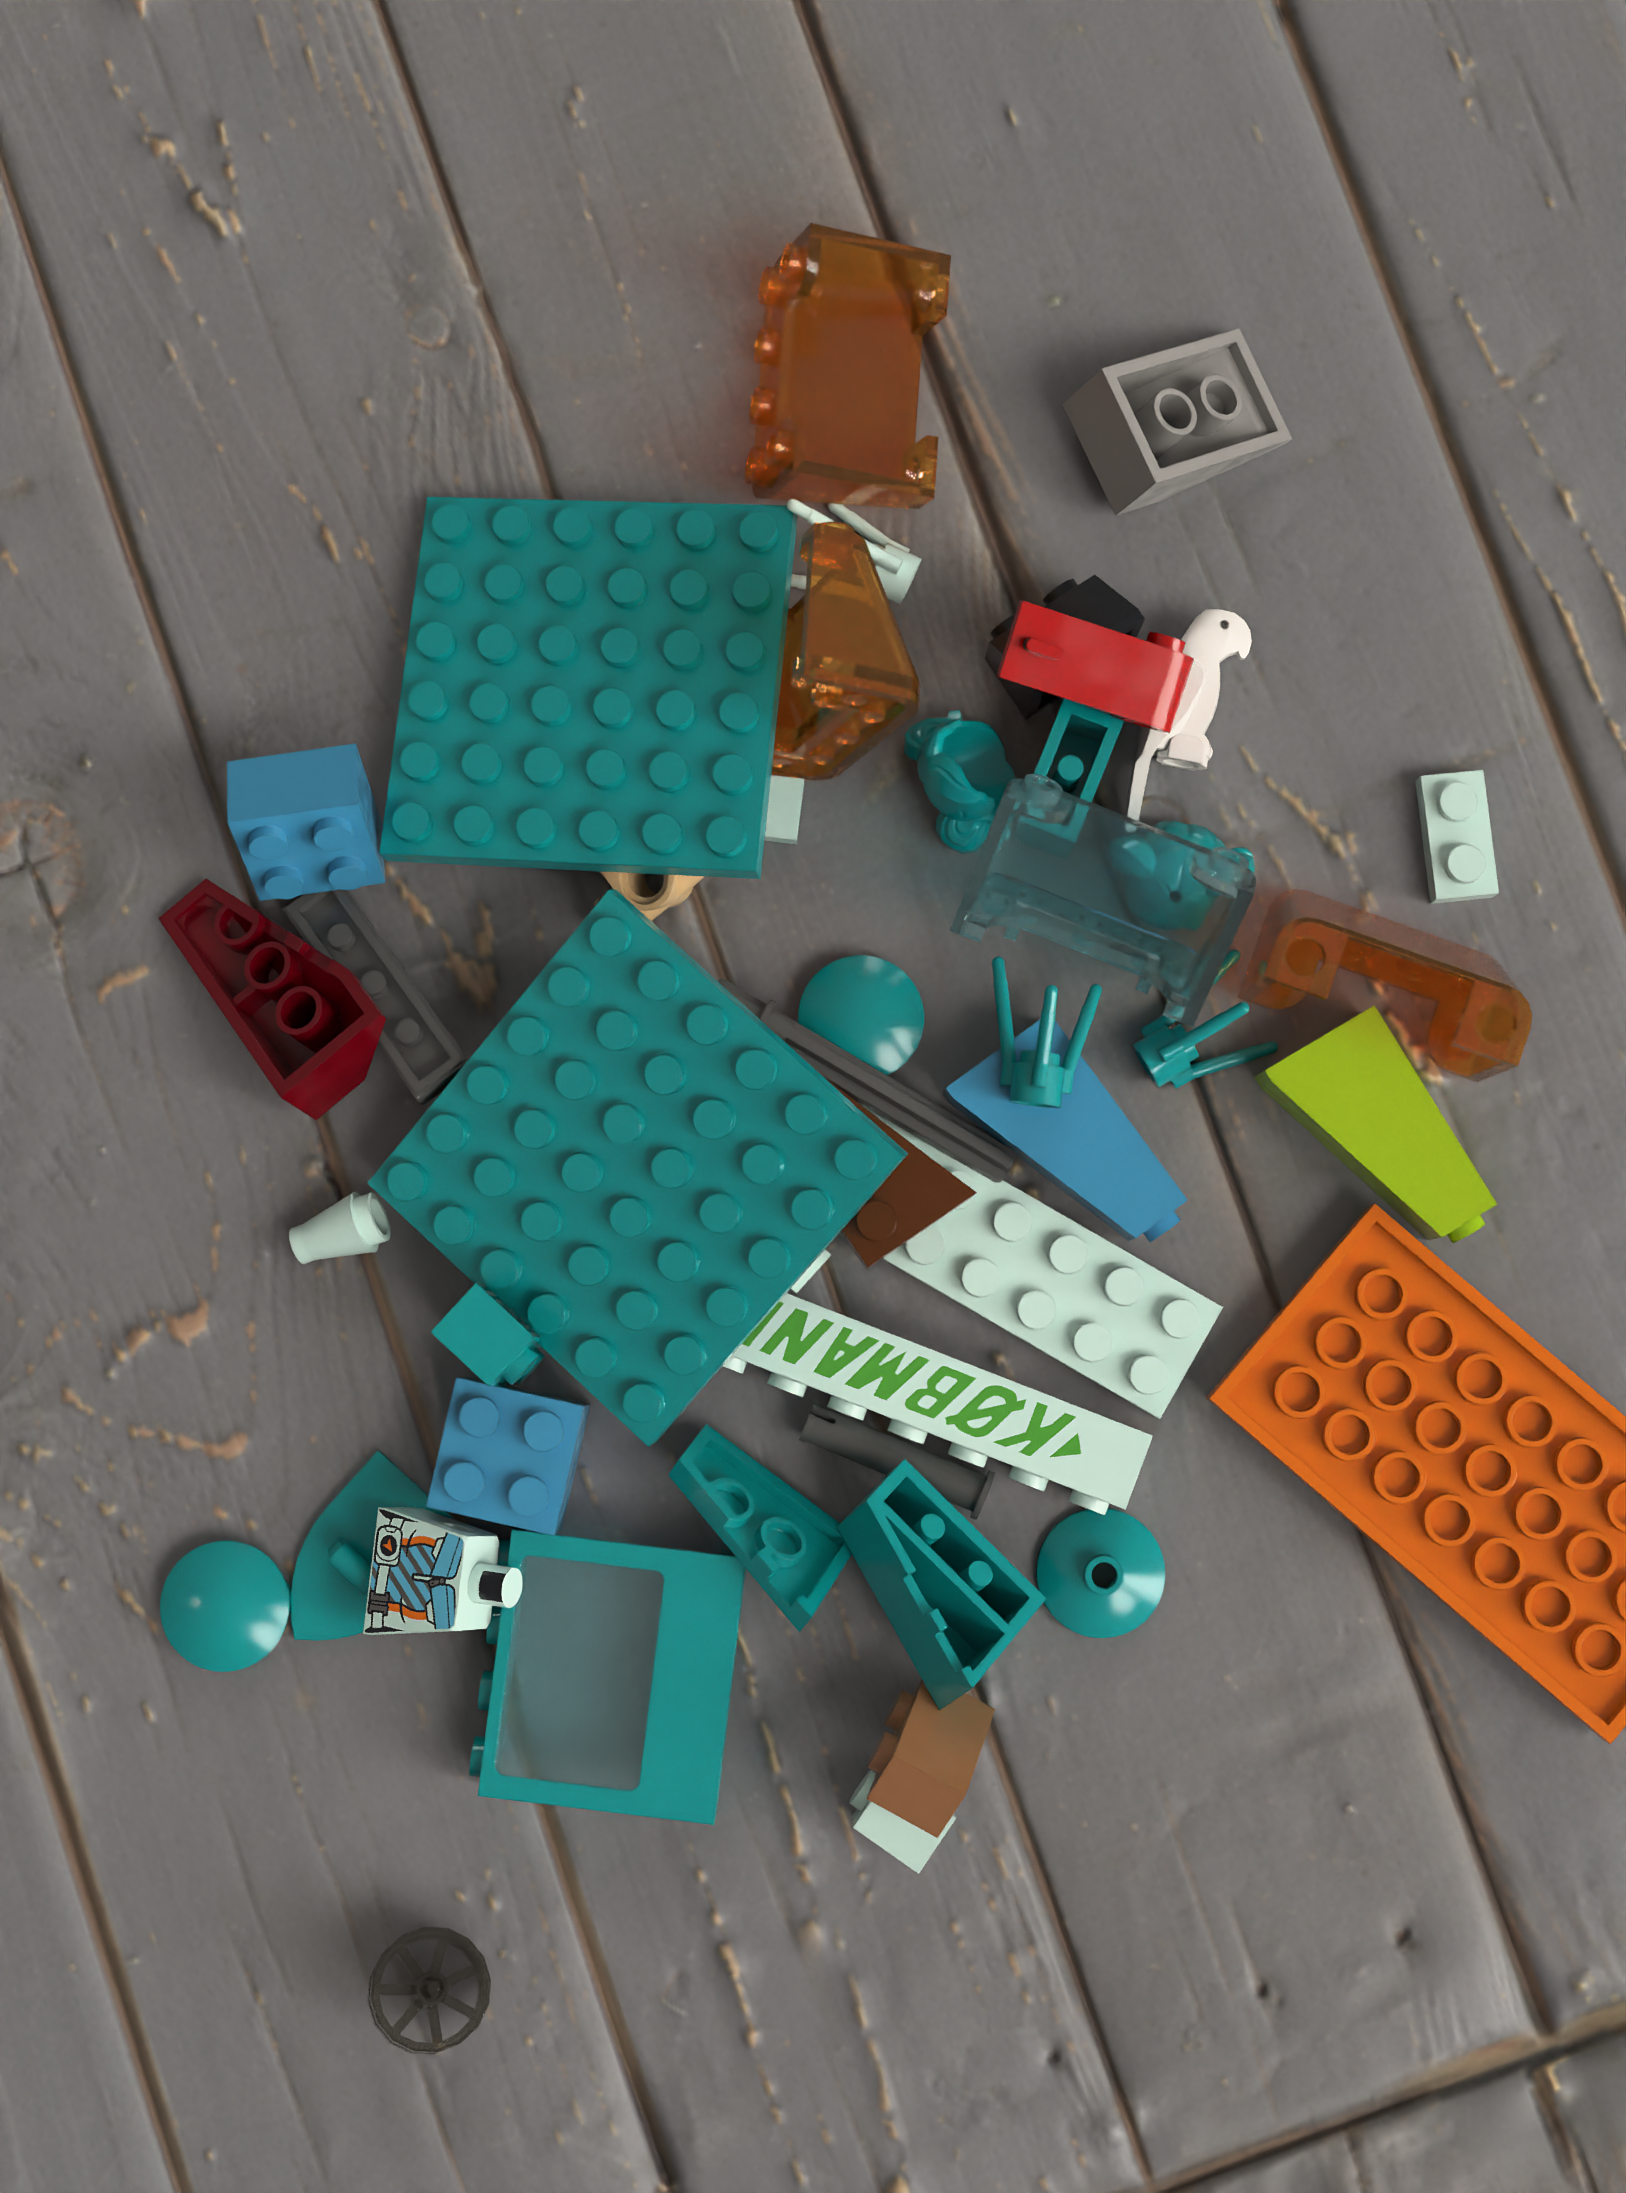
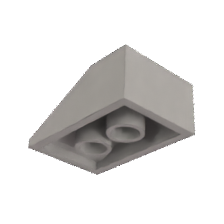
M1240 329L1102 368L1063 403V407L1115 516L1167 499L1281 447L1292 440Z

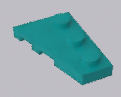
M706 1424L674 1465L668 1476L800 1633L812 1618L852 1555L837 1528L840 1523Z

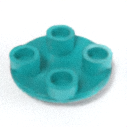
M855 955L833 961L814 975L802 994L798 1009V1023L883 1074L889 1075L902 1067L917 1049L924 1028V1008L915 984L899 967L878 957Z
M227 1540L207 1543L183 1556L169 1573L160 1599L162 1627L173 1648L193 1665L216 1672L244 1669L267 1656L281 1639L289 1618L291 1587L275 1562L256 1547L238 1541Z

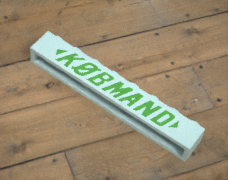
M788 1293L785 1294L723 1365V1367L742 1374L747 1362L769 1370L771 1374L767 1381L768 1384L801 1397L804 1396L807 1386L828 1393L831 1397L827 1407L862 1421L867 1409L892 1418L887 1429L888 1431L924 1444L928 1433L952 1442L948 1451L949 1455L984 1468L988 1456L1012 1465L1008 1478L1038 1490L1045 1491L1049 1480L1073 1489L1069 1498L1070 1502L1103 1515L1106 1514L1109 1504L1126 1510L1153 1437L1140 1430Z

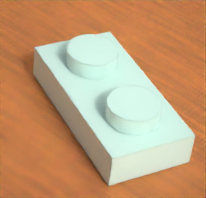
M1475 770L1420 776L1415 781L1430 904L1493 898L1499 894L1484 771Z

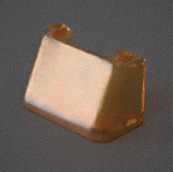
M815 522L803 534L800 540L799 554L802 560L807 563L805 595L791 609L788 608L771 774L802 778L808 781L833 779L842 774L897 730L919 710L921 683L866 541L860 535L854 533V529L851 526L841 522Z

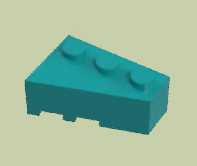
M906 1459L881 1479L837 1526L939 1711L976 1685L1047 1599Z

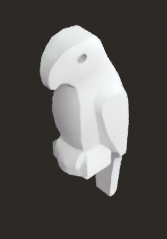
M1206 609L1194 619L1181 640L1186 642L1183 654L1194 658L1171 733L1168 734L1140 727L1132 765L1124 821L1126 830H1134L1138 825L1152 756L1157 755L1156 760L1165 766L1191 771L1207 769V763L1211 759L1213 750L1204 734L1212 721L1220 692L1219 663L1233 655H1236L1239 661L1245 659L1252 642L1248 625L1237 614L1219 609Z

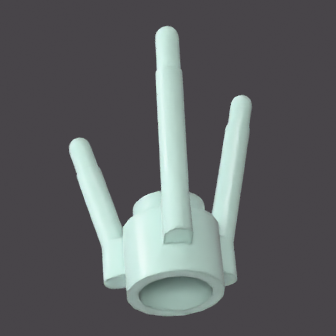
M796 499L788 500L787 508L789 511L866 556L858 578L868 582L866 588L792 574V587L863 601L879 610L882 609L886 598L897 604L902 603L919 568L921 558L910 554L909 548L891 540L837 500L829 501L828 509L864 538Z

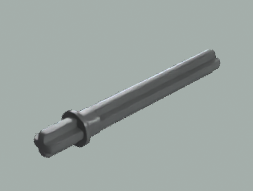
M724 979L718 980L723 987L817 1072L856 1102L993 1182L1000 1183L1007 1176L1014 1164L1016 1155L1012 1149L774 1009L775 1001L770 1000L768 1004H765Z

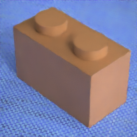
M922 1679L912 1694L902 1689L893 1702L884 1722V1725L893 1729L892 1734L887 1731L883 1733L867 1764L869 1769L877 1773L866 1799L938 1838L966 1796L995 1709L965 1693L939 1711Z

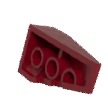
M208 879L203 880L158 918L280 1098L317 1120L366 1079L386 1022V1017L353 972L316 950L293 933L288 932L269 920L257 910Z

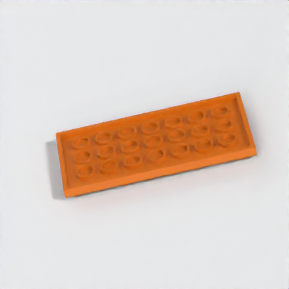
M1375 1203L1370 1204L1206 1399L1599 1738L1611 1744L1626 1726V1416Z

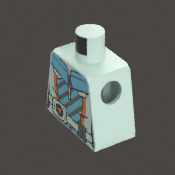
M378 1507L363 1634L383 1635L486 1629L491 1622L492 1606L512 1608L518 1602L522 1592L521 1572L517 1568L497 1565L500 1542L494 1533L421 1508Z

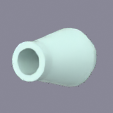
M352 1192L304 1224L289 1230L292 1250L298 1261L302 1264L320 1259L376 1252L379 1244L388 1241L391 1236L386 1211L379 1198L372 1192L362 1196L357 1192Z

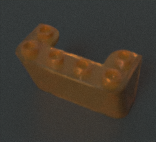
M810 223L793 243H788L785 246L782 255L777 259L774 266H767L764 269L758 290L759 303L765 305L764 326L760 328L754 346V361L756 364L761 365L760 382L753 392L749 409L750 423L756 425L755 446L750 449L745 465V482L752 485L753 494L756 499L782 501L796 499L800 502L912 510L920 509L934 499L939 437L926 435L916 444L915 437L922 337L947 316L951 255Z
M1290 890L1283 892L1273 900L1267 911L1238 995L1239 999L1275 1010L1294 1006L1306 994L1326 1000L1337 968H1341L1437 1002L1427 1031L1426 1047L1432 1061L1446 1072L1474 1082H1480L1519 1065L1531 1029L1532 1012L1529 1002L1498 960L1483 952L1309 891ZM1318 962H1323L1320 970L1315 974Z

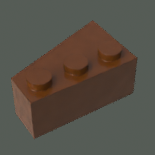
M832 1084L908 1153L906 1158L841 1231V1234L867 1270L971 1199L977 1192Z

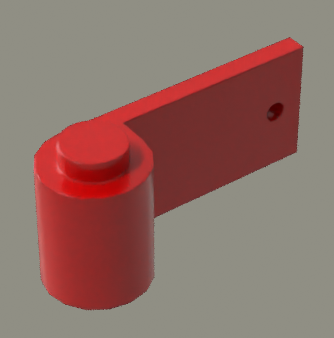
M1020 600L996 677L1109 713L1110 716L1131 724L1170 734L1194 658L1183 654L1186 642L1177 638L1149 631L1147 639L1144 641ZM1026 639H1028V640L1026 641V645H1025V646H1026V649H1027L1028 651H1026V650L1023 648V642H1024V640H1026Z

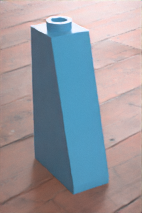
M1040 1020L1014 1038L1017 1062H1020L1022 1050L1036 1051ZM1055 1021L1051 1053L1060 1055L1059 1067H1061L1070 1040ZM1001 1048L945 1088L943 1096L951 1106L998 1142L1012 1149L1020 1159L1126 1240L1130 1241L1144 1234L1148 1241L1152 1242L1181 1221L1174 1210L1188 1201V1199L1081 1055L1074 1071L1071 1094H1062L1061 1108L1035 1107L1009 1102L1010 1087L1000 1086L1002 1070Z

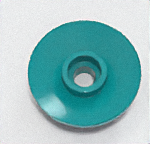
M1108 1508L1105 1515L1084 1509L1061 1520L1046 1536L1037 1558L1036 1579L1039 1591L1047 1598L1044 1601L1045 1606L1063 1626L1083 1636L1111 1638L1134 1630L1153 1613L1164 1589L1165 1564L1159 1544L1152 1533L1140 1521L1129 1514ZM1099 1563H1109L1115 1570L1113 1582L1105 1587L1096 1586L1091 1577L1093 1568Z

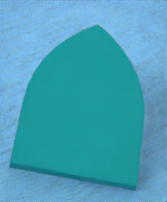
M380 1450L373 1455L327 1506L314 1523L303 1543L293 1574L290 1597L294 1640H333L363 1632L378 1507L421 1508L454 1519L446 1511L426 1507L428 1494Z

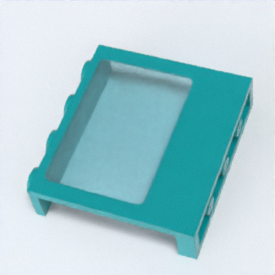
M517 1527L512 1529L510 1540H500L497 1565L519 1569L522 1575V1592L518 1602L512 1608L492 1606L491 1622L487 1627L486 1642L487 1644L497 1645L494 1671H483L479 1688L478 1710L488 1711L485 1737L475 1736L470 1758L469 1775L480 1777L477 1796L714 1825L719 1799L746 1568L732 1551L722 1550L721 1554L559 1534L553 1536Z

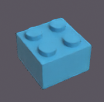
M356 743L227 762V823L260 901L291 899L298 895L340 889L354 890L362 886L386 883L384 858L379 854L383 824Z
M456 1377L426 1507L555 1536L562 1531L591 1404L506 1385L488 1386L482 1380L471 1377Z

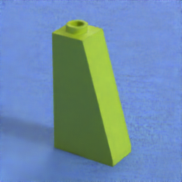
M1375 1005L1254 1077L1263 1091L1425 1239H1437L1447 1235L1451 1243H1455L1486 1225L1481 1214L1497 1205L1495 1199Z

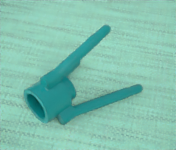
M1231 950L1158 1019L1140 1029L1144 1038L1132 1046L1140 1063L1157 1088L1170 1081L1173 1087L1177 1089L1195 1078L1277 1052L1278 1044L1274 1041H1269L1190 1065L1191 1061L1199 1057L1195 1045L1248 1013L1249 1005L1246 1002L1234 1005L1189 1032H1186L1181 1024L1169 1029L1178 1018L1239 961L1241 954L1238 950Z
M994 957L992 960L993 987L1002 1056L1000 1086L1010 1087L1009 1102L1035 1107L1061 1108L1062 1094H1071L1074 1071L1093 1021L1102 988L1099 984L1091 985L1061 1067H1059L1060 1055L1051 1053L1058 989L1055 985L1047 986L1041 1010L1036 1051L1022 1050L1020 1062H1017L1005 963L1002 957Z

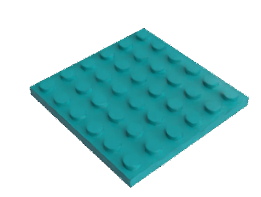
M427 497L379 854L386 861L761 879L798 515L789 511L787 505Z
M608 890L372 1176L368 1184L474 1284H485L541 1337L537 1343L643 1443L650 1447L665 1433L906 1158L908 1153L617 890Z

